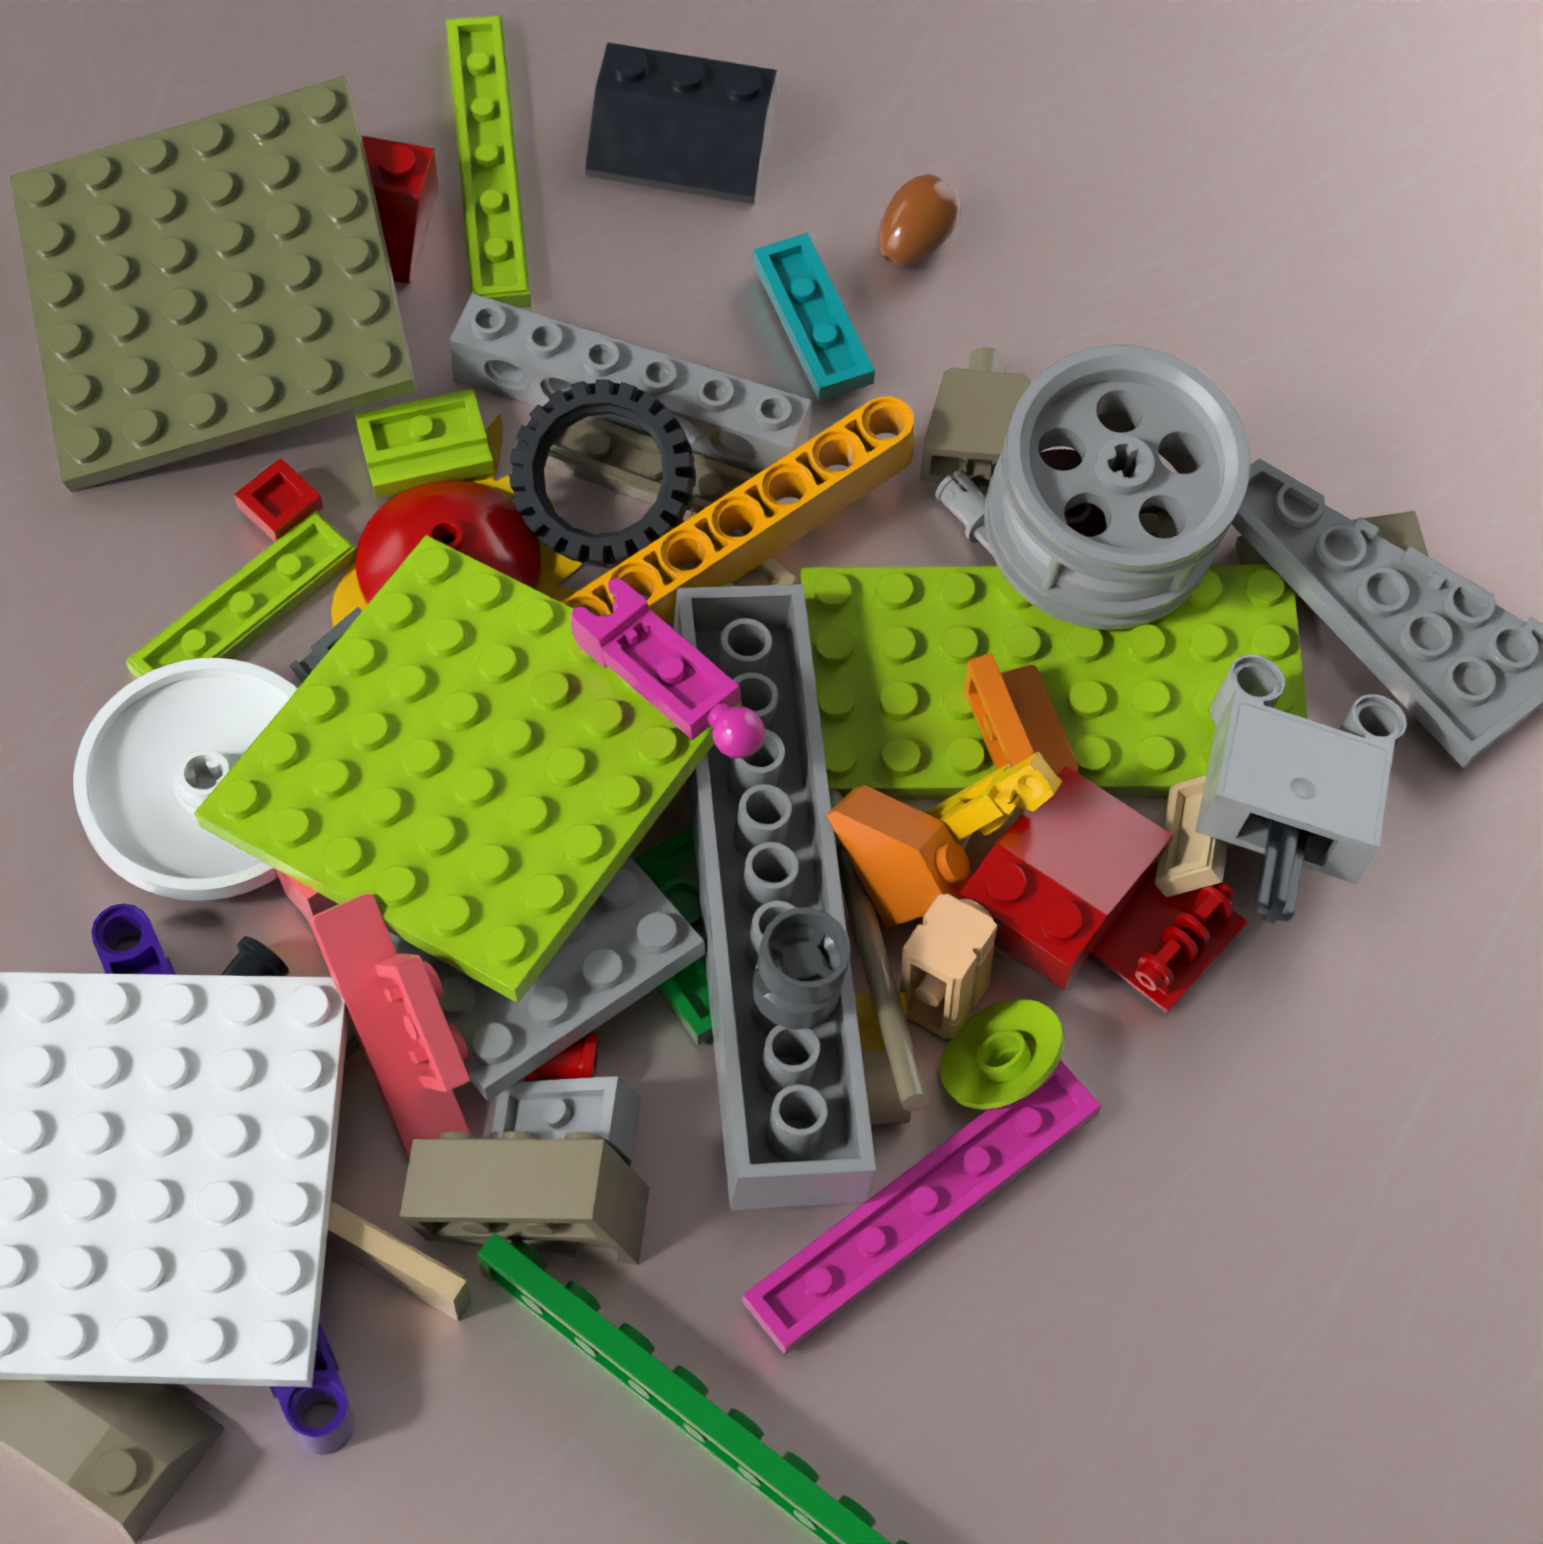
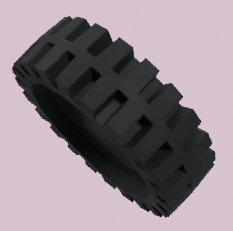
M596 379V383L588 384L585 381L571 384V389L563 392L559 389L549 395L548 398L550 400L545 405L540 406L538 404L529 414L531 420L526 426L521 425L516 436L519 440L516 449L512 448L510 457L512 474H509L510 487L515 495L514 502L518 512L522 515L531 531L556 553L586 565L613 567L627 560L684 522L683 517L687 510L690 511L694 499L692 495L693 488L696 486L695 459L692 447L676 417L665 405L646 391L644 392L634 385L621 382V384L614 383L611 380ZM613 414L635 421L652 436L661 453L663 480L656 502L640 521L619 532L594 534L572 527L556 513L546 494L544 468L551 446L567 427L589 416Z

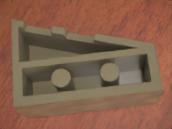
M446 1131L440 1133L439 1139H413L399 1217L426 1240L483 1247L496 1232L511 1245L512 1241L517 1239L555 1242L553 1254L558 1256L575 1257L577 1245L611 1248L618 1253V1263L639 1265L649 1187L602 1136L594 1133L574 1131L567 1133L565 1139H541L534 1134L510 1131L503 1133L501 1139H478L468 1133Z

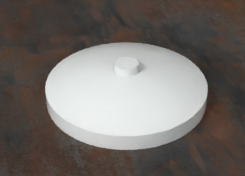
M199 658L176 662L152 670L135 679L110 698L96 714L82 738L75 760L73 775L74 799L78 815L89 841L102 860L114 872L131 884L159 896L178 900L209 901L229 898L262 887L278 878L275 868L201 828L194 812L298 688L280 675L252 663L234 659Z

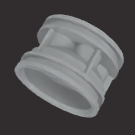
M1103 345L1072 353L1050 365L1027 387L1015 408L1005 437L1003 451L995 466L986 495L984 509L986 536L991 553L1004 577L1022 597L1039 610L1061 621L1080 627L1104 630L1127 629L1150 623L1169 614L1184 603L1200 585L1217 553L1221 540L1230 528L1245 497L1250 474V452L1242 422L1225 394L1205 374L1187 362L1159 350L1135 345ZM1055 446L1070 447L1081 455L1082 463L1072 470H1055L1044 463L1039 453ZM1159 454L1164 459H1166L1178 473L1172 472L1169 469H1167L1162 464L1159 458ZM1092 503L1103 511L1106 519V531L1093 537L1083 536L1068 526L1064 514L1079 504ZM1148 505L1161 507L1173 519L1177 536L1162 539L1150 535L1140 523L1139 511Z

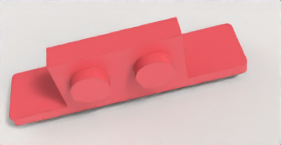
M370 893L360 894L312 916L310 919L311 928L334 984L345 1001L346 1013L407 1161L409 1162L413 1139H439L440 1133L446 1131L470 1134L452 1090L471 1081L463 1063L468 1060V1050L458 1029L453 1024H448L438 1001L443 998V989L434 968L427 961L422 962L420 955L399 954L396 952L375 897Z

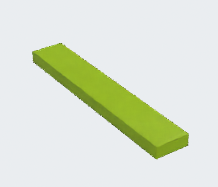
M502 15L446 20L470 293L514 307L531 306Z

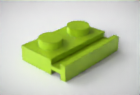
M473 388L355 413L375 499L397 495L407 489L426 483L443 480H465L494 473L493 458L489 450L487 436Z

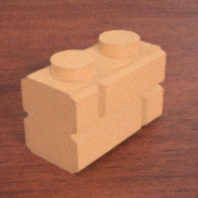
M938 894L923 917V925L916 927L903 946L900 992L906 993L907 1018L946 1040L957 1037L970 1017V1010L976 1008L990 985L997 925L989 912L977 902L970 899L958 900L949 894Z

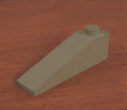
M0 1379V1446L134 1544H137L224 1430L222 1424L168 1386L158 1383Z

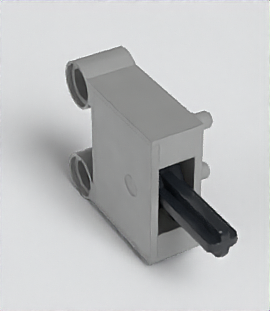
M1250 654L1241 656L1233 662L1210 705V716L1216 727L1195 832L1264 854L1255 909L1263 915L1264 921L1274 924L1277 920L1289 921L1294 916L1302 866L1355 884L1360 879L1380 847L1393 752L1405 732L1407 723L1402 709L1394 701L1375 694L1364 695L1357 699L1339 729L1274 709L1285 688V678L1280 668L1272 661L1262 656Z

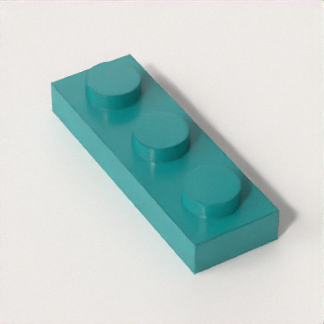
M804 233L754 249V267L818 401L874 384L875 369L809 234Z

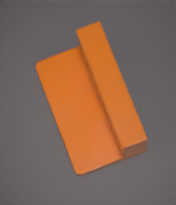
M992 653L969 659L963 691L996 770L1008 763L1013 767L1039 751L1043 756L1042 758L1056 775L1065 765L1078 773V763L1037 667L1030 664L1000 673Z

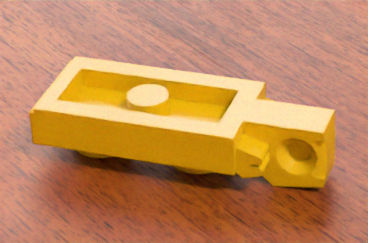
M1038 751L1013 767L1009 763L924 813L946 822L955 842L962 846L966 841V836L976 830H979L982 835H987L998 829L1012 816L1015 807L1035 811L1055 794L1062 780L1056 776Z

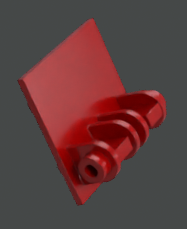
M1157 861L1091 954L1168 1014L1245 927L1248 921L1234 911L1232 903L1237 898L1236 894L1223 882L1166 897L1155 885Z

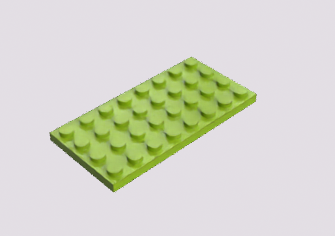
M1270 564L1210 565L1197 589L1175 610L1150 623L1115 630L1080 627L1046 614L1022 597L1004 577L998 566L801 567L800 584H803L828 788L829 790L840 791L843 794V798L854 788L866 785L894 799H948L996 771L963 691L968 660L990 653L993 654L1000 673L1030 664L1037 667L1078 763V774L1115 798L1169 797V790L1176 783L1207 774L1216 727L1210 716V705L1233 662L1241 656L1250 654L1262 656L1280 668L1285 678V688L1274 709L1308 719L1295 591Z

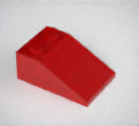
M1066 765L1056 775L1060 777L1062 783L1055 794L1035 811L1025 810L997 841L963 887L958 900L970 899L977 902L994 918L993 921L997 925L994 943L997 947L1063 991L1066 990L1174 836Z

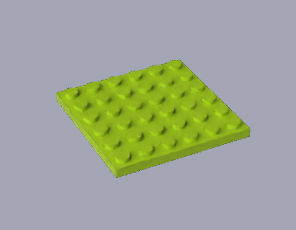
M425 535L198 807L194 815L201 828L338 904L363 893L372 894L390 933L519 1003L713 746V728L710 726L692 740L611 668L607 667L604 669L580 648L574 638L570 623L573 608ZM742 701L734 707H742Z

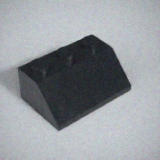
M607 42L595 87L585 176L755 204L776 115L777 70Z

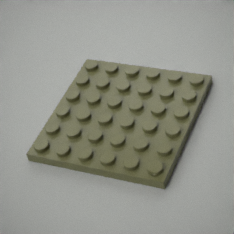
M345 76L10 176L61 480L70 492L418 391L353 93Z

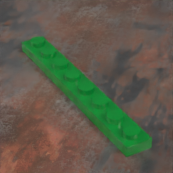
M495 1232L477 1252L483 1276L822 1544H892L872 1528L876 1523L875 1519L858 1502L845 1495H842L837 1501L816 1484L820 1479L819 1475L803 1459L789 1451L781 1457L761 1441V1438L764 1436L763 1431L747 1415L735 1408H731L726 1414L706 1398L709 1393L708 1388L692 1372L680 1365H677L671 1371L651 1354L655 1348L641 1332L627 1323H622L617 1328L598 1313L601 1305L585 1288L574 1281H569L564 1287L545 1272V1269L548 1267L547 1262L530 1245L519 1239L511 1245ZM898 1540L896 1544H909V1543H907V1542L904 1541V1540Z

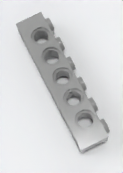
M473 293L449 339L454 381L533 406L538 404L540 406L545 405L550 400L548 398L549 395L559 389L563 392L571 389V384L582 381L589 384L596 383V379L611 380L619 384L624 382L634 385L658 399L671 411L685 431L693 452L756 475L810 440L812 400ZM613 414L596 416L651 436L633 420Z

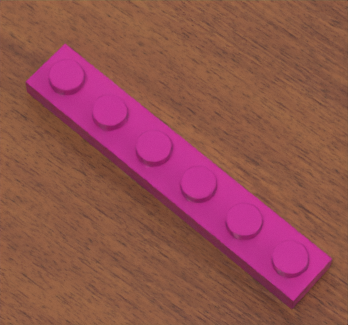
M1060 1059L1053 1073L1035 1091L1012 1104L986 1110L745 1292L742 1303L783 1354H788L1099 1115L1101 1105Z

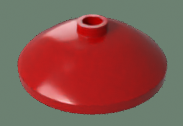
M436 481L400 492L373 514L358 542L355 561L356 575L361 594L367 605L425 535L435 540L442 537H453L455 540L450 544H446L447 546L535 590L539 582L541 571L539 541L518 512L515 502L491 487L471 481Z

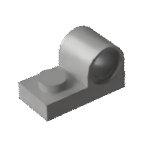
M619 1076L516 1082L497 1096L491 1139H501L503 1133L510 1131L534 1134L541 1139H565V1135L569 1132H590L602 1136L613 1150L631 1166L641 1098Z

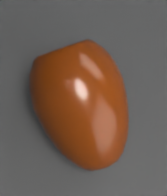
M926 174L909 180L894 194L884 213L879 230V249L885 260L895 266L913 265L929 257L948 240L958 223L961 212L960 198L954 188L943 179Z

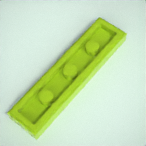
M314 510L126 659L129 671L136 678H139L152 670L180 661L199 658L234 659L356 561V547Z

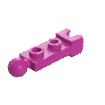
M613 578L608 583L610 594L616 597L612 614L596 616L584 607L574 608L570 623L572 633L580 648L604 669L607 667L611 668L689 738L694 740L711 726L713 728V741L722 754L732 759L747 758L759 750L765 736L764 723L755 711L747 707H734L741 701L739 685L653 611L649 610L647 600L626 582L619 578Z

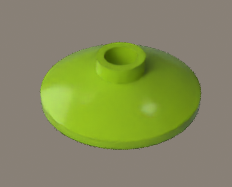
M1028 999L1008 1000L981 1010L966 1021L955 1039L948 1041L940 1061V1077L943 1086L959 1104L974 1109L999 1108L1021 1100L1040 1087L1057 1067L1065 1046V1032L1062 1023L1048 1006Z

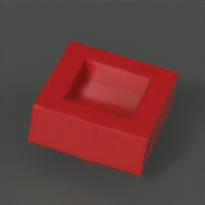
M279 458L234 494L237 507L274 542L314 510L319 512L324 508L321 495L282 458Z

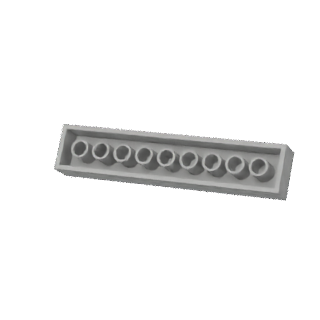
M803 584L677 588L672 629L739 685L742 707L755 711L764 723L765 728L763 744L755 754L747 758L732 759L722 754L714 743L687 779L702 933L706 952L705 962L730 1210L863 1203L867 1201L876 1173V1164L850 959L835 1011L823 1023L812 1028L788 1029L774 1024L761 1013L753 997L752 983L758 962L761 940L766 926L778 914L792 908H814L831 915L841 923L846 932L834 829L826 816L831 810Z

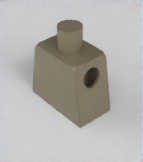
M993 348L976 349L970 354L969 370L950 368L944 372L924 439L920 480L942 482L949 475L956 484H959L954 477V472L964 470L976 485L989 486L995 466L1003 451L1005 437L1015 408L1023 393L1031 384V380L1024 374L1004 373L1005 356L999 350Z

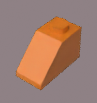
M866 785L854 788L826 814L885 928L924 916L938 894H949L957 899L959 893L973 875L966 852L955 842L946 822Z

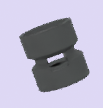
M792 908L778 914L766 926L760 944L752 985L753 997L759 1010L774 1024L788 1029H809L823 1023L835 1011L851 955L849 937L841 923L828 913L814 908Z

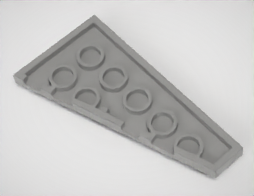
M1259 458L1250 465L1246 494L1232 525L1463 768L1543 707V624L1532 617L1525 622L1495 604L1494 595L1411 546L1405 552L1378 536L1377 533L1380 528L1361 517L1356 522L1325 505L1324 495Z

